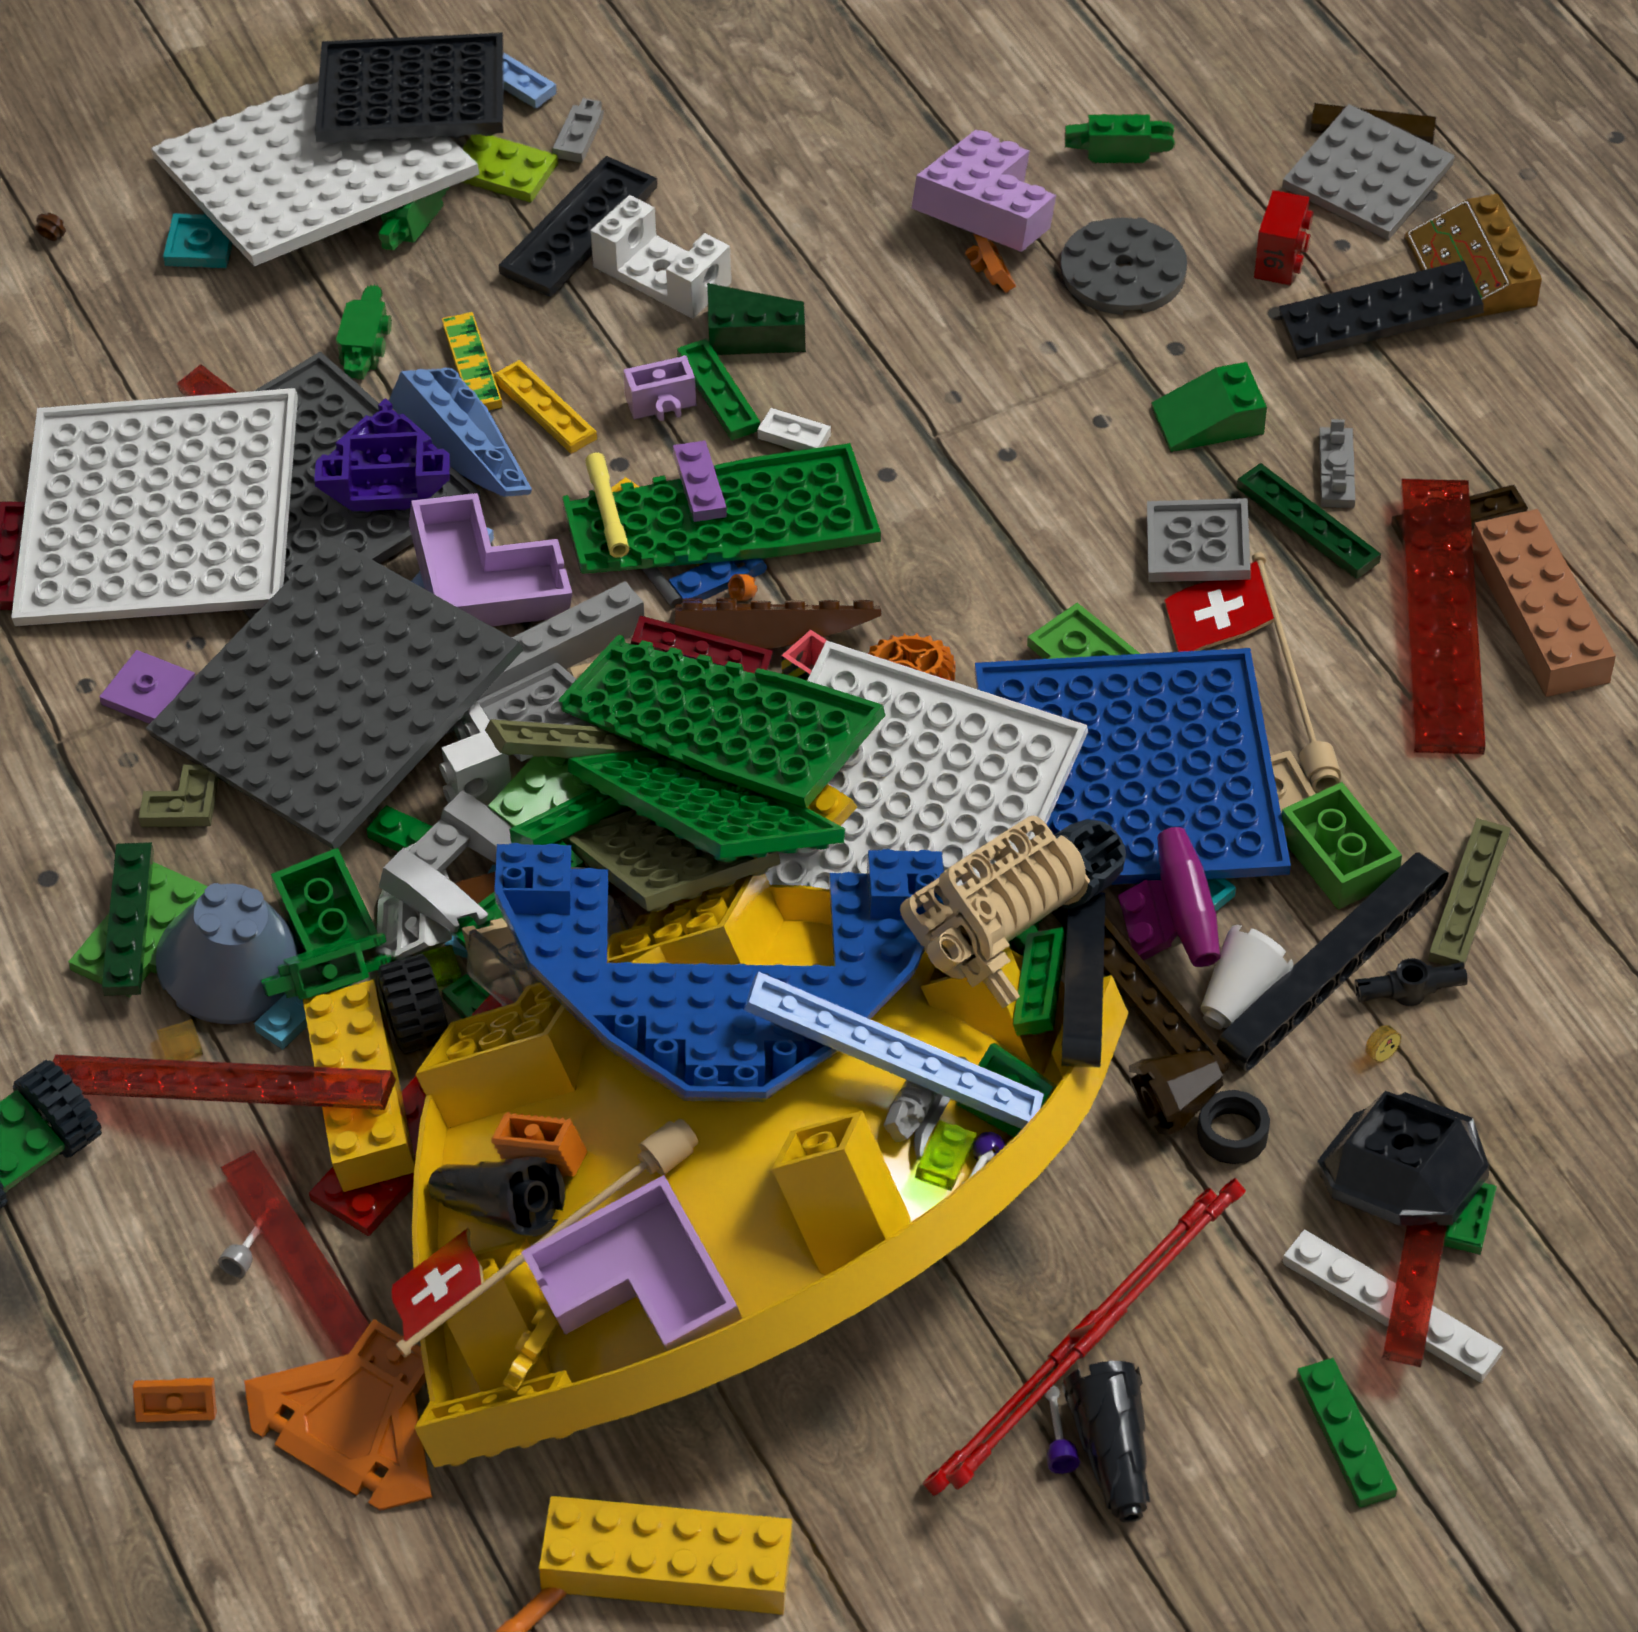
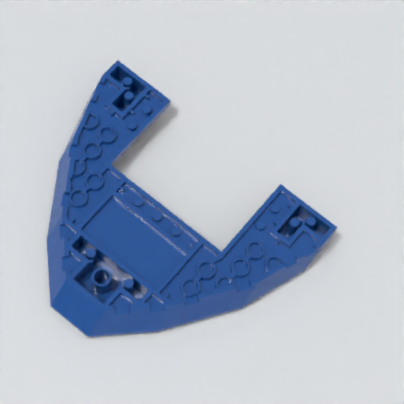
M497 844L495 901L530 973L607 1050L621 1057L634 1068L655 1082L660 1083L684 1101L764 1102L839 1051L744 1011L753 979L757 973L761 972L871 1020L915 974L925 951L924 946H921L902 918L901 904L914 893L938 879L940 874L944 872L942 851H894L883 849L868 850L867 874L853 872L830 873L829 892L834 966L607 963L608 869H571V845ZM934 892L936 899L944 905L941 897ZM923 905L916 909L919 915L926 912Z

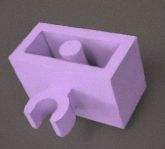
M686 356L623 369L625 398L633 419L656 414L657 418L663 421L664 412L674 411L676 417H681L682 408L696 405L695 377Z

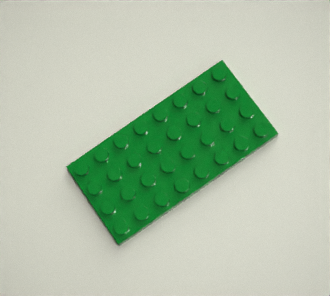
M651 749L568 758V772L580 778L582 783L592 785L599 789V793L618 800V804L634 809L637 815L648 817L655 821V825L669 829L675 833L676 837L688 840L694 844L695 848L705 850L714 855V859L718 861L732 862L736 860V857L746 855L762 858L766 857L769 852L776 851L792 854L797 853L799 848L827 849L829 844L844 843L845 828L808 808L718 779Z

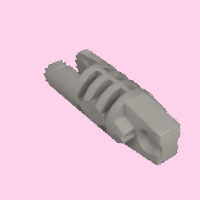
M905 1081L893 1101L884 1123L885 1129L891 1134L892 1139L896 1143L907 1140L919 1127L938 1093L911 1081Z

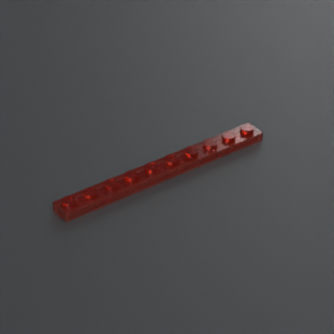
M58 1054L53 1059L55 1066L59 1065L63 1069L64 1074H68L73 1079L75 1086H79L83 1091L82 1095L385 1110L396 1081L392 1070Z

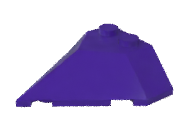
M385 398L378 404V411L374 415H366L336 442V449L328 456L323 454L316 460L315 487L351 511L406 510L411 508L412 500L429 499L450 480V454L443 448L440 450L432 444L431 437L403 413L400 415L393 410L392 403Z

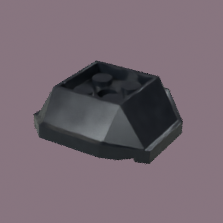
M1384 1091L1366 1109L1354 1113L1317 1160L1318 1173L1321 1179H1323L1332 1199L1399 1226H1420L1434 1222L1437 1225H1453L1489 1177V1164L1474 1119L1407 1092L1396 1095Z

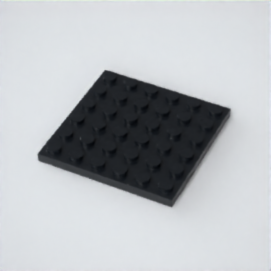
M503 32L322 41L315 123L316 142L336 144L340 141L352 140L358 142H368L372 139L398 141L403 138L413 137L420 139H431L434 136L459 138L473 134L492 136L496 133H504Z

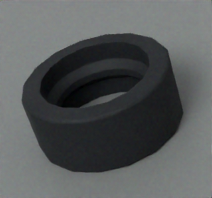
M1227 1090L1216 1093L1200 1110L1197 1127L1200 1146L1207 1155L1219 1162L1240 1164L1253 1160L1261 1154L1267 1144L1270 1127L1268 1110L1260 1099L1248 1092ZM1237 1114L1251 1120L1256 1130L1254 1135L1246 1139L1230 1140L1216 1134L1211 1124L1213 1119L1221 1115Z

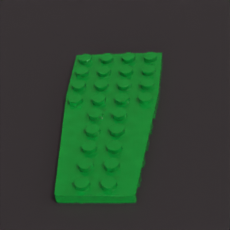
M851 443L757 456L714 465L727 507V517L694 522L681 479L666 481V477L663 475L653 477L652 484L634 488L632 482L621 484V491L612 493L621 525L624 527L629 552L627 555L618 558L612 557L609 553L604 534L605 528L595 491L590 490L587 498L570 501L568 495L563 496V510L581 574L757 558L767 559L769 557L788 556L881 542V530Z
M617 635L559 698L561 710L567 714L718 779L807 808L886 716L882 704L804 679L757 668L754 673L746 672L743 670L742 664L728 661L725 666L713 664L712 657L702 654L696 659L684 657L681 649L672 647L668 652L655 650L652 642L643 640L639 645L626 643L622 635Z

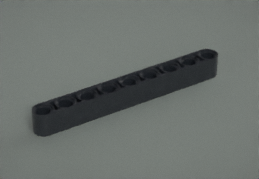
M1420 852L1412 855L1300 959L1287 974L1272 985L1225 1029L1216 1044L1225 1057L1245 1071L1255 1067L1443 889L1448 880L1449 872Z
M1099 893L1083 905L1068 909L1061 1066L1101 1067L1105 893Z

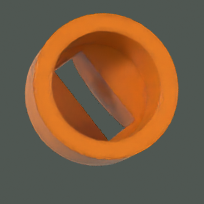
M735 574L728 583L729 595L731 598H737V601L752 599L758 590L757 585H755V579L747 574Z

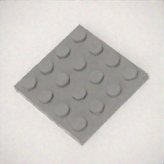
M1348 104L1283 178L1282 188L1297 195L1310 197V202L1389 240L1454 164L1455 156Z

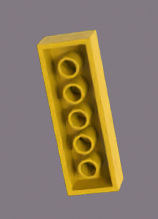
M374 979L303 999L331 1161L343 1192L414 1173L415 1158L385 1007Z
M550 1496L539 1565L541 1590L553 1587L562 1589L567 1594L784 1615L792 1548L793 1519Z

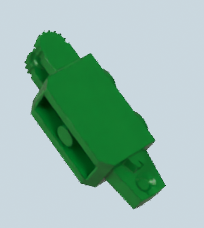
M1089 114L1088 123L1065 125V148L1088 150V159L1093 163H1144L1150 159V152H1169L1175 146V139L1172 136L1174 135V125L1169 123V121H1151L1150 114Z
M449 187L381 214L383 225L379 232V239L382 242V248L394 250L403 241L414 243L444 206L442 198Z
M378 285L367 286L363 290L361 300L353 299L345 305L336 343L339 350V363L344 367V373L351 379L364 380L368 370H376L379 357H384L385 334L390 335L392 318L386 314L385 302H382V289Z
M379 933L358 940L351 937L283 959L284 964L277 966L278 974L261 979L265 995L269 997L285 992L286 998L296 996L298 999H306L368 978L369 972L378 970L380 965L393 962L391 955H379L365 961L362 954L363 950L375 948L387 942L385 934Z

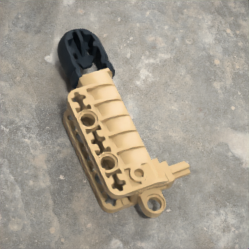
M1032 815L941 873L938 879L906 899L900 907L901 916L921 946H924V950L935 967L953 978L962 979L966 976L972 988L983 981L1003 1009L1019 998L1020 995L1001 970L1004 965L1010 962V959L1002 950L1009 946V941L1060 906L1073 909L1083 905L1109 887L1123 871L1126 857L1125 845L1118 833L1103 821L1085 819L1067 826L1054 835L1042 819ZM1032 831L1035 837L1030 840L1026 834ZM1009 840L1015 844L1018 852L1012 848ZM994 859L996 862L992 865L990 860ZM973 867L979 872L980 878L974 873ZM962 880L963 884L958 886L956 883ZM934 892L941 897L944 905L936 899ZM923 905L926 912L919 915L916 909Z

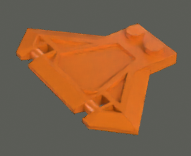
M373 1319L347 1355L244 1380L252 1432L263 1438L270 1429L276 1431L280 1435L275 1442V1446L355 1496L364 1487L373 1491L374 1493L368 1503L380 1511L432 1498L424 1446L414 1429L419 1421L416 1394L426 1382L421 1347L415 1344L411 1347L412 1353L404 1357L395 1345L402 1339L404 1340V1336ZM286 1409L294 1413L289 1421L281 1416ZM379 1466L387 1470L383 1478L374 1474Z

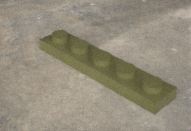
M490 719L485 729L495 748L500 753L506 755L521 754L535 757L552 756L568 759L646 749L642 745L594 726Z
M1476 818L1432 943L1428 961L1444 966L1463 962L1464 965L1466 964L1510 836L1511 827Z

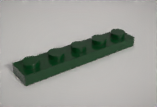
M1259 463L1237 479V489L1354 578L1358 579L1380 563L1381 553L1262 463Z
M152 842L116 844L102 980L104 996L141 995L154 857Z

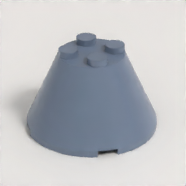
M214 883L209 885L198 899L173 919L163 932L157 946L156 971L163 990L166 989L176 1001V1005L186 1013L196 1018L219 1024L247 1023L259 1019L263 1013L268 1011L285 995V992L269 997L266 996L261 979L278 974L277 966L284 964L283 959L302 954V949L289 923L263 899V895L259 890L239 884L221 885Z

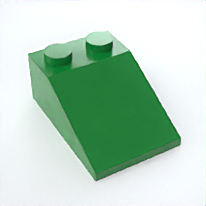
M1247 362L1216 367L1151 402V408L1170 452L1263 435L1265 431L1267 406Z
M338 848L271 874L273 893L304 953L351 937L358 940L378 934Z

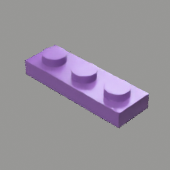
M706 441L673 445V456L693 521L727 517V507Z

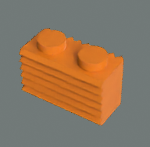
M508 1112L504 1114L492 1137V1144H494V1149H497V1154H500V1159H515L527 1156L547 1158L545 1161L555 1164L562 1176H575L588 1152L570 1118L564 1120L562 1117L558 1120L557 1117L553 1119L550 1116L544 1118L543 1115L531 1117L530 1114L524 1116L523 1113L517 1115L516 1112L511 1115Z

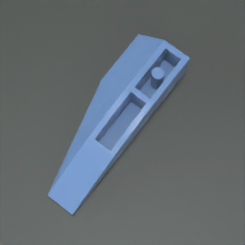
M452 368L400 372L389 402L392 403L393 409L399 415L403 413L431 437L432 444L439 450L443 448L450 454V466L479 486L504 497L530 495L532 488L487 407L477 397L476 393L459 377L455 370Z

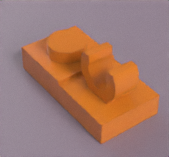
M974 233L973 235L978 246H972L965 251L966 256L971 261L970 265L976 272L983 270L993 286L998 283L1005 293L1009 292L1016 285L997 246L992 240Z
M214 1377L134 1381L133 1396L136 1422L215 1420Z

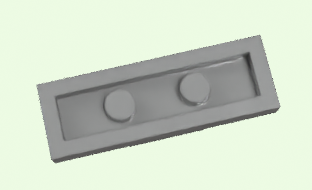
M1331 419L1330 427H1320L1321 507L1354 508L1353 428H1344L1345 420Z

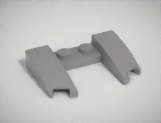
M462 790L443 809L441 819L409 850L405 848L400 850L383 867L379 888L454 933L459 930L460 925L457 921L459 918L470 916L477 925L483 924L487 920L488 913L441 873L467 847L496 863L497 844L512 843L509 831L512 827L485 804Z

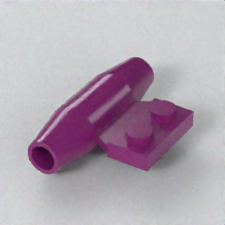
M1181 827L1168 828L1157 836L1161 880H1145L1118 895L1131 946L1144 961L1171 947V943L1178 935L1193 966H1210L1220 959L1217 915L1203 865L1185 829Z

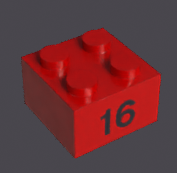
M1272 190L1258 232L1254 271L1255 279L1291 286L1294 274L1301 273L1304 255H1301V253L1308 252L1311 234H1307L1306 229L1310 230L1314 211L1309 210L1310 197Z

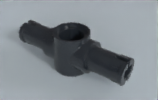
M1408 958L1402 960L1396 970L1387 971L1385 976L1355 979L1354 988L1359 1003L1390 997L1391 1000H1396L1402 1005L1415 1006L1424 1000L1426 994L1435 993L1438 989L1467 985V971L1464 969L1465 965L1463 962L1433 968L1421 960Z

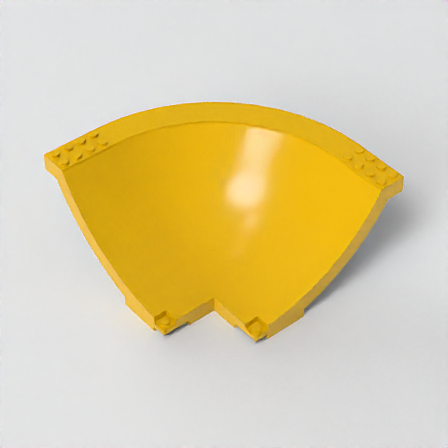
M766 874L758 876L749 875L737 879L731 886L715 887L703 891L702 895L697 898L681 899L669 903V906L663 910L640 915L631 929L611 935L607 941V963L834 966L829 889L803 885H770ZM1008 946L1002 952H1005L1010 962L1004 965L1001 970L1018 992L1023 956L1011 950ZM924 951L915 974L871 1020L954 1056L965 1057L975 1065L979 1064L990 1044L995 1043L1058 1086L1046 1103L1015 1137L957 1106V1101L950 1099L926 1143L920 1161L917 1160L914 1146L916 1130L907 1140L896 1143L884 1127L890 1107L906 1079L840 1051L764 1102L684 1101L660 1083L655 1082L634 1068L621 1057L607 1050L541 982L526 986L516 1003L451 1022L415 1073L426 1098L420 1120L414 1168L412 1211L413 1269L468 1228L471 1232V1249L482 1267L485 1282L522 1254V1251L531 1247L640 1164L638 1154L641 1153L639 1144L667 1122L671 1121L674 1123L680 1118L695 1133L699 1144L693 1148V1153L664 1176L733 1297L742 1319L682 1346L666 1351L636 1296L566 1335L559 1325L531 1371L525 1377L517 1392L502 1384L513 1362L519 1356V1353L514 1351V1348L525 1329L530 1332L534 1331L536 1325L531 1322L543 1302L548 1304L527 1262L524 1261L420 1341L430 1402L414 1429L434 1468L447 1464L458 1466L470 1458L482 1455L493 1457L505 1449L517 1446L528 1448L540 1440L552 1437L562 1439L575 1431L633 1415L686 1396L746 1371L808 1341L862 1311L913 1279L958 1247L1006 1208L1043 1172L1068 1143L1090 1111L1105 1079L1128 1015L1113 976L1103 977L1101 1067L1061 1066L1065 983L1060 981L1054 1029L1041 1034L1017 1036L1013 1026L1017 999L1002 1009L983 981L972 988L966 976L962 979L953 978L935 967L926 951ZM508 1112L511 1115L516 1112L517 1115L523 1113L524 1116L530 1114L531 1117L537 1115V1117L543 1115L544 1118L550 1116L551 1119L557 1117L558 1120L562 1117L564 1120L570 1118L588 1151L575 1176H562L565 1184L563 1211L555 1210L552 1219H557L558 1221L543 1235H519L502 1227L480 1222L473 1216L444 1207L441 1202L431 1199L428 1191V1181L432 1173L443 1165H476L480 1161L500 1162L502 1159H500V1154H497V1149H494L492 1137L504 1114ZM983 1132H994L1000 1135L1005 1141L1006 1146L970 1177L977 1164V1160L972 1154L973 1144L977 1137ZM645 1169L581 1219L658 1179L662 1175L657 1171L651 1174Z

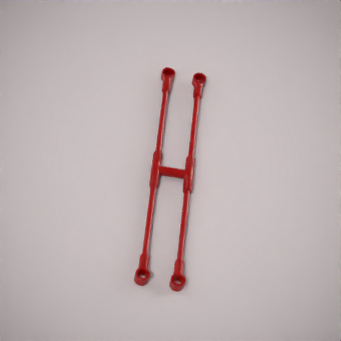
M1237 1178L1225 1184L1220 1189L1218 1196L1211 1188L1206 1189L1193 1201L1194 1204L1178 1220V1225L1096 1310H1091L1050 1352L1047 1356L1048 1360L961 1450H956L940 1468L933 1471L923 1481L922 1484L932 1496L939 1494L950 1483L958 1490L973 1478L974 1472L992 1454L991 1450L1079 1358L1083 1359L1127 1313V1308L1204 1227L1210 1221H1215L1230 1204L1243 1196L1246 1189ZM1186 1230L1187 1232L1119 1302L1118 1300ZM1056 1366L1057 1368L991 1435V1437L985 1443H982L983 1440L1007 1417V1415L1031 1392V1390Z

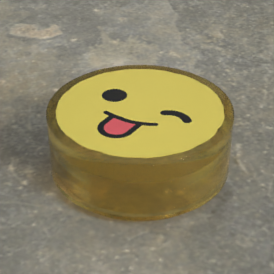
M1390 1025L1379 1027L1367 1040L1365 1046L1366 1054L1377 1063L1385 1062L1399 1048L1402 1039L1401 1034Z

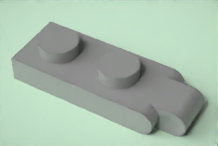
M583 98L579 106H572L553 146V154H557L559 159L583 163L603 120L604 111L601 110V101Z

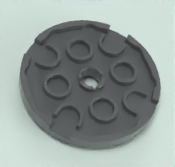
M1110 218L1092 221L1068 239L1061 254V272L1063 283L1068 291L1081 303L1093 309L1123 315V310L1141 309L1142 313H1146L1166 305L1179 294L1186 280L1187 256L1183 246L1171 232L1148 222L1144 218ZM1130 262V266H1117L1119 264H1128Z

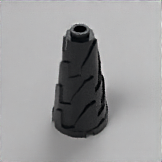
M527 1156L515 1159H502L500 1162L480 1161L476 1165L446 1164L436 1169L428 1181V1191L431 1199L441 1202L444 1207L473 1216L480 1222L502 1227L519 1235L539 1236L548 1232L558 1221L557 1219H552L555 1210L563 1211L565 1202V1184L561 1172L555 1164L547 1163L545 1161L547 1158Z
M1104 1361L1088 1365L1090 1375L1081 1378L1080 1369H1077L1063 1380L1062 1386L1065 1400L1072 1412L1083 1450L1088 1453L1107 1509H1111L1112 1515L1115 1518H1119L1120 1522H1135L1143 1517V1512L1147 1510V1503L1150 1502L1146 1476L1147 1458L1143 1433L1146 1429L1140 1388L1142 1385L1139 1367L1135 1370L1134 1363L1126 1361Z

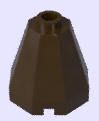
M1204 1050L1141 1059L1129 1065V1072L1136 1073L1135 1076L1130 1078V1082L1142 1111L1148 1119L1154 1116L1158 1119L1160 1123L1154 1127L1158 1133L1164 1135H1171L1181 1130L1224 1085L1223 1075L1226 1074L1221 1059L1216 1054L1211 1055L1209 1051Z

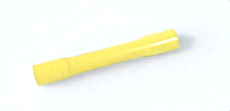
M591 453L586 457L585 463L599 505L609 553L615 558L623 557L628 554L629 545L624 527L619 519L609 482L610 476L603 454Z

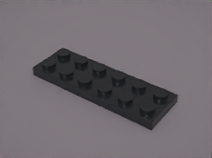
M605 156L498 265L499 274L548 297H552L591 257V229L629 195L644 202L658 187L657 178Z
M1463 260L1279 306V312L1297 359L1481 314L1484 313V304Z

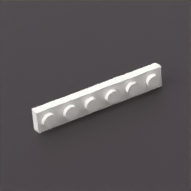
M1305 1229L1283 1256L1282 1264L1480 1383L1502 1355L1503 1347Z

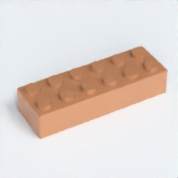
M1534 509L1475 522L1470 551L1545 697L1610 683L1616 655L1539 510Z

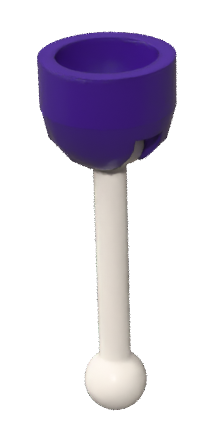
M983 1132L977 1137L972 1151L977 1164L970 1177L1006 1146L1005 1141L1000 1135L994 1132Z
M1053 1385L1045 1394V1397L1050 1402L1056 1438L1047 1450V1463L1050 1471L1057 1474H1065L1076 1470L1080 1465L1076 1446L1071 1441L1063 1438L1057 1402L1060 1390L1057 1386Z

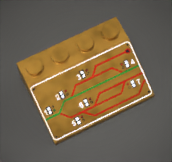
M1498 193L1469 198L1405 233V239L1421 271L1463 260L1467 265L1484 304V313L1447 323L1537 306L1542 277Z

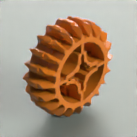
M904 633L901 637L890 635L888 641L880 639L878 645L870 646L869 653H867L953 682L955 680L956 662L954 661V655L950 652V647L943 646L942 640L933 641L931 635L926 637H920L918 633L914 636H907Z

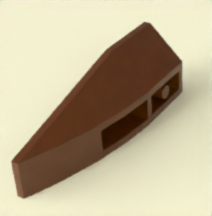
M683 598L682 604H676L675 625L764 649L793 645L810 630L821 637H826L881 616V607L874 606L873 600H854L853 605H840L838 600H821L819 605H805V601L789 600L785 601V604H771V601H751V604H737V598H716V604H703L702 598Z

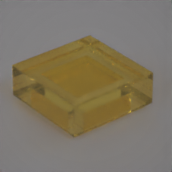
M193 1020L157 1030L167 1065L203 1055Z

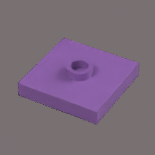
M136 650L99 696L101 705L150 724L195 677V673Z

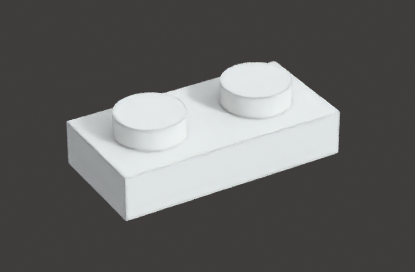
M770 408L758 428V439L796 451L824 447L831 436V426Z

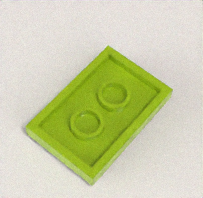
M473 134L462 148L478 164L479 175L462 181L463 183L532 203L558 165L557 154L495 136Z

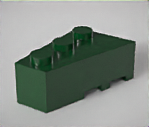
M707 283L709 343L717 355L806 352L804 302Z

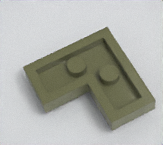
M200 764L183 765L178 791H143L139 812L141 827L211 826L219 778Z

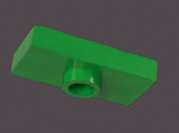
M1484 1183L1453 1225H1447L1443 1246L1481 1255L1497 1188L1496 1185Z

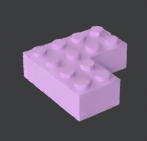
M974 130L916 176L911 208L1022 252L1050 229L1056 195L1047 192L1041 186L1024 183L1029 150L1019 147L1017 143L1012 141L1000 143V139L993 137L989 132Z
M478 493L411 501L409 527L424 589L490 626L548 620L570 609L572 590L566 569H563L564 560L558 539L491 547Z
M664 1175L522 1251L533 1276L565 1335L636 1296L666 1351L682 1346L742 1319L733 1297Z

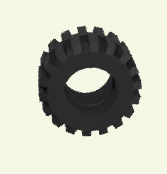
M418 954L380 965L377 973L378 982L398 1048L406 1055L435 1046L447 1029L448 1022L437 982L428 959L423 954Z

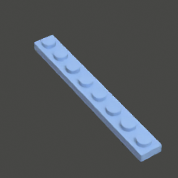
M758 972L753 979L744 1011L1023 1129L1040 1110L1044 1096L1041 1092L761 972Z

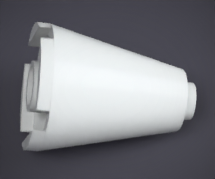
M1234 925L1226 934L1220 951V959L1215 965L1200 1008L1204 1014V1021L1215 1029L1227 1028L1293 967L1292 959L1287 963L1283 958L1286 951L1277 942L1258 930L1251 928L1247 934L1239 931L1242 927L1241 925Z

